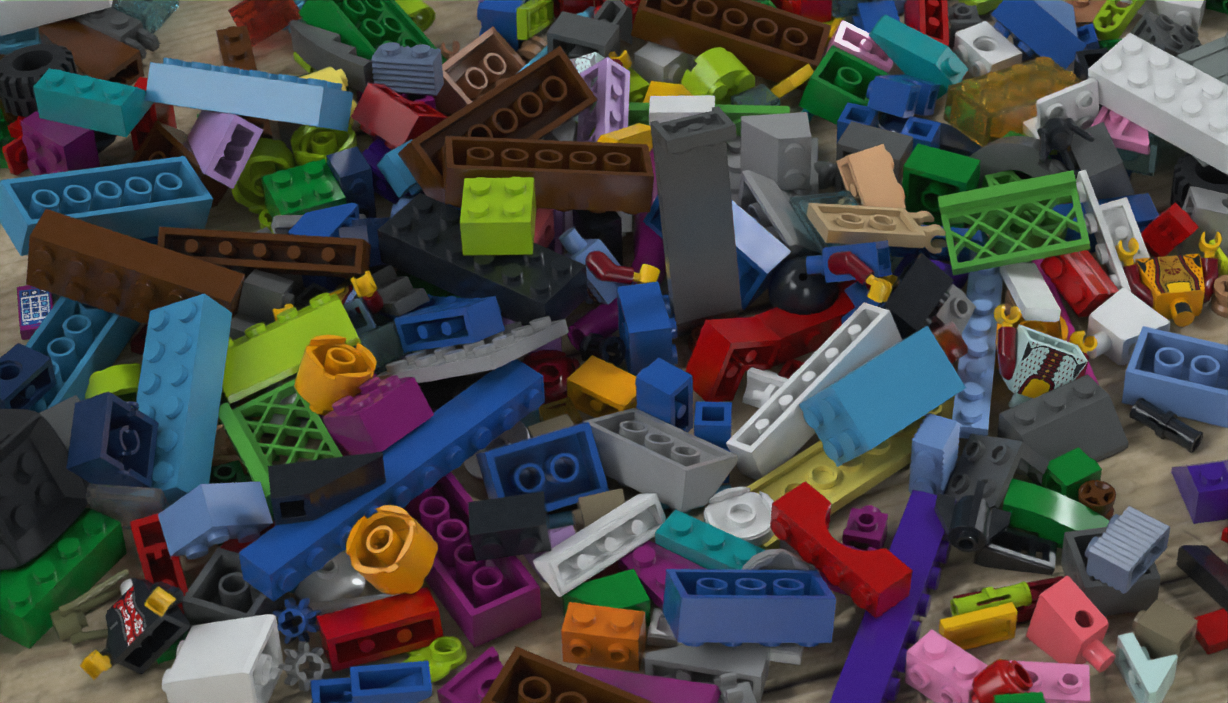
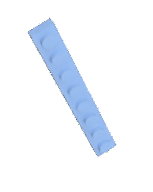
M1000 267L969 272L966 297L976 308L961 337L957 374L966 388L955 395L952 420L958 421L961 424L959 438L969 439L970 434L988 436L996 354L997 322L994 318V310L1001 304L1003 283Z

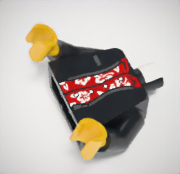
M130 578L125 580L120 585L122 596L107 610L105 616L108 629L106 648L100 653L97 650L91 652L81 662L80 667L93 680L98 678L103 671L111 669L116 664L143 674L191 627L178 606L184 598L181 589L161 581L153 584L145 579Z

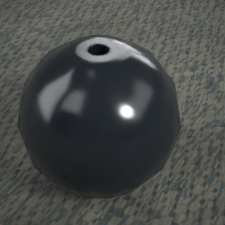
M807 256L793 257L783 262L774 271L768 288L769 301L773 308L778 307L789 313L799 315L815 314L828 309L835 303L838 298L839 284L838 282L826 283L825 276L808 277L806 270Z

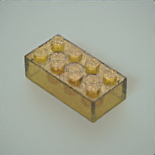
M1046 56L1037 57L1028 62L1014 64L1005 69L991 71L985 75L949 85L943 120L981 147H984L992 141L1003 138L1009 131L1024 134L1023 122L1037 117L1036 101L1038 99L1080 83L1082 80L1077 78L1074 73L1056 64L1053 59Z

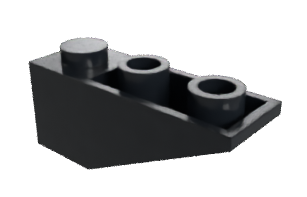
M383 452L268 466L270 496L275 525L313 521L386 483Z

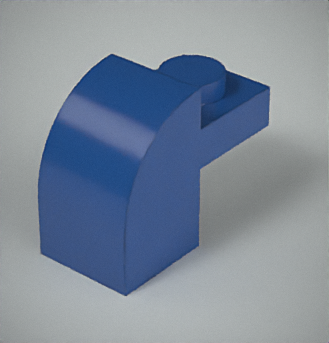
M696 401L694 435L729 451L726 442L732 437V402ZM730 473L723 483H729Z

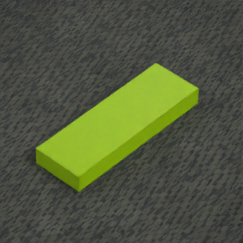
M529 0L516 8L517 40H528L554 22L553 0Z

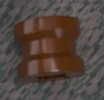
M1090 480L1083 483L1078 492L1079 502L1099 513L1107 520H1111L1114 515L1115 489L1110 484L1100 480Z

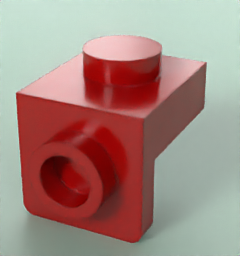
M1175 202L1159 214L1141 232L1146 248L1155 257H1164L1191 236L1199 226Z

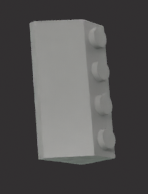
M636 408L582 422H590L605 475L617 480L618 484L623 487L633 488L641 493H657L659 501L668 505L672 511L676 509L680 512L688 513L694 508L707 505L738 460V455Z

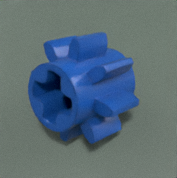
M292 597L285 600L286 610L278 609L273 611V614L278 617V631H281L286 636L284 639L285 644L293 642L297 636L299 642H310L307 632L316 633L319 631L316 624V616L321 613V610L314 611L308 606L310 598L302 599L299 605H296ZM296 616H301L303 623L294 626L292 619Z

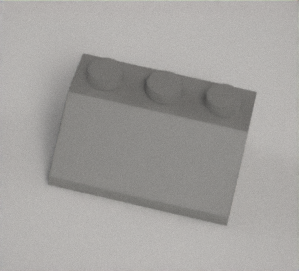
M750 170L742 171L737 205L754 217L761 226L775 238L779 239L791 251L786 261L798 256L822 255V248L819 242L811 238L804 219L800 215L797 216L791 207L788 194L780 190L775 180Z

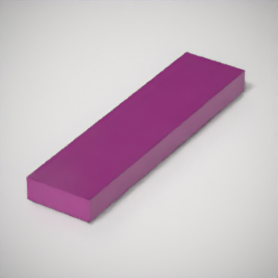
M577 665L575 669L578 672L654 703H718L721 696L718 685L583 665Z

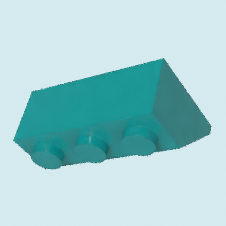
M51 68L45 72L33 87L39 118L126 138L154 103L145 101L146 90Z

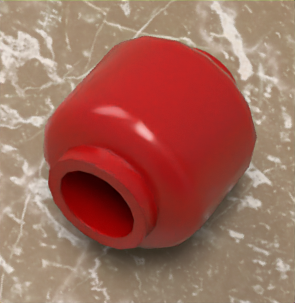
M998 659L974 676L972 680L974 694L971 695L973 703H993L994 695L1031 693L1030 688H1032L1033 683L1028 672L1019 662Z

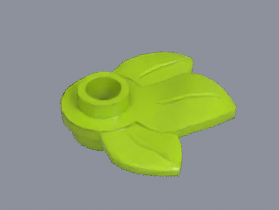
M444 636L434 640L430 646L406 652L409 658L401 663L429 661L431 683L441 680L450 671L463 664L467 658L466 648L458 638Z

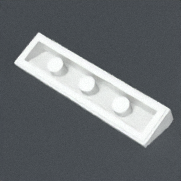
M641 493L556 545L552 548V551H547L533 560L535 568L557 596L561 597L655 537V532L666 520L657 493Z

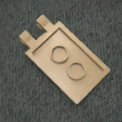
M809 203L806 214L826 243L859 244L888 240V244L891 247L924 248L925 246L930 253L937 254L942 252V247L936 242H931V239L937 235L945 236L946 233L937 224L921 226L924 222H934L935 218L928 211L912 213L907 212L905 208Z

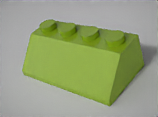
M326 292L315 296L309 300V306L297 311L296 307L287 309L277 315V321L266 326L264 322L257 323L244 331L245 335L234 341L229 337L222 388L230 404L298 373L304 351L310 344L311 339L316 336H341L346 338L345 344L352 347L356 346L357 343H361L336 293L330 296Z

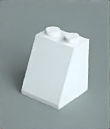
M265 614L193 625L186 639L181 640L177 647L176 660L172 668L167 669L163 676L162 690L166 692L168 703H268L283 671L278 668V665L283 664L276 615Z

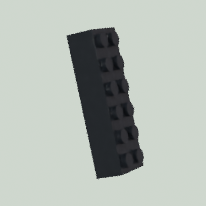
M421 193L378 229L382 262L388 265L391 264L399 270L461 298L472 299L496 296L502 311L501 316L514 322H521L523 326L530 325L529 322L546 316H550L551 322L563 320L588 297L586 265L534 243L532 255H463L460 230L461 211Z

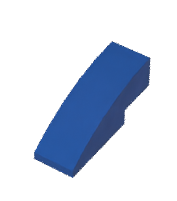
M429 661L350 667V677L311 680L312 703H419L432 696Z

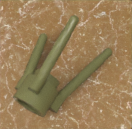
M128 569L113 575L72 602L58 607V610L49 613L60 641L70 638L72 644L75 645L85 640L106 638L108 636V629L82 632L83 628L88 627L84 613L120 595V587H117L96 597L129 575Z

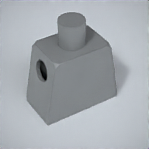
M1190 186L1182 209L1190 215L1199 228L1176 246L1178 254L1199 253L1200 256H1204L1198 244L1202 233L1205 231L1206 243H1209V240H1215L1217 232L1221 234L1222 241L1219 247L1225 255H1228V194Z

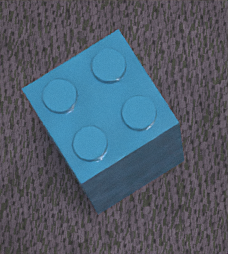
M927 325L803 401L799 406L803 411L806 423L815 430L823 443L824 452L838 467L873 449L966 387Z

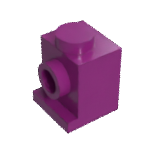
M871 505L864 506L861 509L851 508L846 529L843 531L842 544L853 546L854 542L872 544V547L876 548V550L884 548L888 529V514L881 513L877 507ZM853 546V547H855V548H857V549L864 550V551H867V549H868V548Z

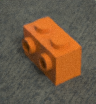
M569 602L561 629L563 662L639 672L646 646L645 612Z

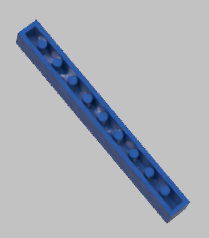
M518 359L486 374L436 410L434 416L382 451L386 483L313 521L276 525L241 550L239 558L243 579L273 602L286 592L293 590L297 584L315 571L323 568L327 562L343 550H346L349 533L356 522L363 516L369 518L377 513L376 508L384 505L406 507L415 497L426 489L433 487L437 481L453 469L460 467L464 461L479 450L486 448L490 442L506 430L513 428L517 422L532 411H536L545 403L543 375Z

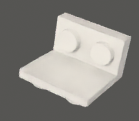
M1092 77L1036 101L1037 117L1023 122V132L1025 135L1040 140L1037 130L1043 128L1049 119L1057 117L1064 120L1072 118L1074 123L1082 129L1090 128L1099 113L1097 80Z

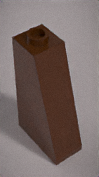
M68 18L45 24L38 28L41 44H57L58 46L67 47V50L72 52L78 75L118 82L129 86L134 84L139 77L144 76L139 50L78 21Z

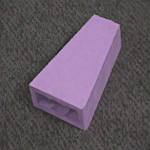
M201 110L187 140L202 173L234 189L263 129L236 114Z

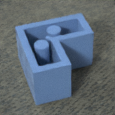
M261 482L200 484L158 514L169 555H186L187 559L190 560L207 555L210 547L229 539H238L239 543L253 541L260 537V531L273 523Z

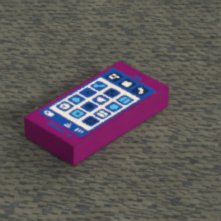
M30 285L17 287L19 327L22 340L30 339L54 306L53 293Z

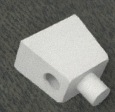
M1122 288L1090 314L1087 336H1094L1098 343L1093 351H1087V355H1089L1090 359H1095L1104 354L1117 365L1129 364L1142 327L1145 326L1169 332L1171 322L1126 288Z

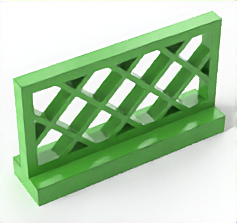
M1074 170L937 197L942 226L946 232L945 239L953 276L1091 249ZM1070 202L1073 204L1072 210L1066 217L1052 210L1056 205ZM1029 210L1039 212V215L1032 223L1018 216L1021 212ZM1000 216L1006 219L998 230L985 224L988 218ZM1046 217L1060 223L1052 234L1039 228V225ZM962 223L971 225V228L964 236L951 231L950 227L951 225ZM1012 223L1026 230L1018 240L1004 234ZM1069 227L1080 233L1081 239L1067 242L1059 238V236ZM978 230L992 236L984 247L971 241ZM1032 234L1046 240L1042 247L1031 248L1025 245V243ZM999 240L1012 247L1007 254L997 255L990 250ZM964 247L978 253L973 260L960 263L957 261V256Z
M295 379L233 410L228 402L219 407L218 417L252 482H261L273 520L268 466H272L271 464L276 455L289 456L286 464L296 463L299 458L319 460L343 457L319 415L314 413L310 409V403L298 394L294 387ZM294 393L297 394L292 406L280 404L282 399ZM256 412H264L259 422L246 421L244 419ZM274 414L287 415L282 425L270 424ZM297 416L309 418L305 428L292 426ZM264 433L277 434L272 444L259 443ZM286 436L299 437L295 447L282 446ZM310 438L322 440L318 450L305 448Z

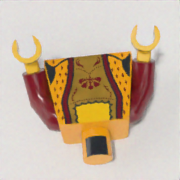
M1205 231L1202 233L1198 245L1204 253V258H1201L1200 254L1197 253L1135 259L1134 264L1133 256L1139 249V244L1135 238H1131L1128 242L1130 252L1123 249L1121 240L1115 246L1120 261L1124 263L1123 270L1131 293L1166 319H1173L1177 326L1184 327L1190 325L1194 321V317L1202 313L1203 303L1210 301L1213 295L1214 282L1218 278V258H1215V252L1222 241L1219 232L1215 235L1214 245L1206 243Z

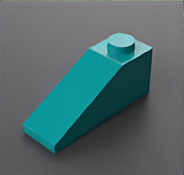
M886 14L878 20L868 34L905 74L941 84L937 99L956 88L969 69L948 46Z

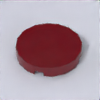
M542 350L524 357V364L543 375L545 403L541 406H557L567 403V378L581 366L579 361L574 357L573 360L566 357L564 352L558 350Z

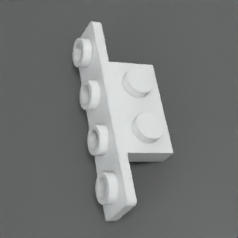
M1079 171L1076 179L1080 203H1083L1087 213L1084 214L1086 228L1090 234L1094 233L1098 243L1095 246L1100 264H1106L1109 272L1108 277L1118 290L1126 288L1131 292L1123 270L1124 263L1120 261L1115 246L1121 240L1123 249L1130 252L1128 242L1131 238H1135L1139 244V249L1133 256L1134 264L1135 259L1150 257L1129 201L1125 197L1099 205L1087 171Z

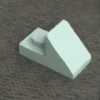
M1133 632L1118 635L1115 663L1136 703H1161L1174 681L1178 656L1171 655L1150 660L1146 647L1140 646Z

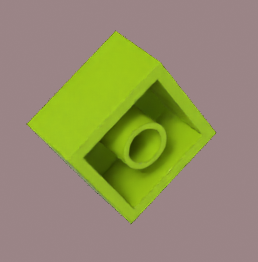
M534 177L464 178L460 216L463 255H532L536 220Z

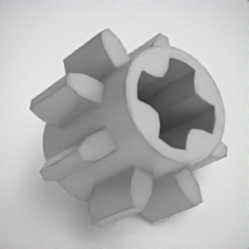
M303 641L299 642L297 651L285 648L284 652L287 655L285 662L278 665V668L285 670L288 675L284 683L292 686L299 680L300 690L309 691L311 680H323L321 676L324 669L330 667V664L324 663L320 658L324 649L315 647L309 652L308 642ZM309 661V668L303 669L302 672L299 671V664Z

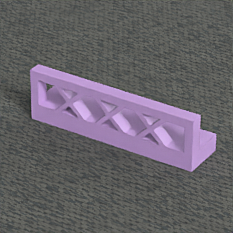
M606 57L580 73L597 98V103L591 113L590 109L593 104L578 115L577 141L597 142L600 135L628 127L630 71L609 57ZM598 76L596 82L591 88V80ZM595 126V131L589 139V135Z

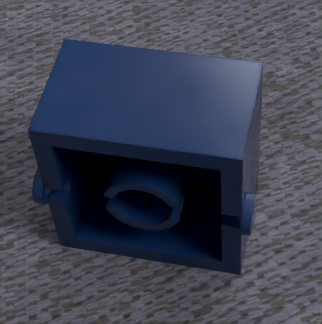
M109 391L75 403L66 469L116 499L150 489L159 423L139 411L138 403L133 401L125 402Z

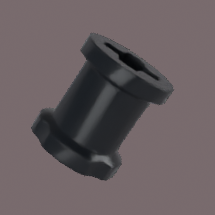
M590 333L588 336H585L579 348L584 362L593 355L612 363L616 367L623 362L626 354L625 344L621 338L616 336L604 338L596 333ZM590 345H596L597 348H592ZM607 352L615 353V356H610Z

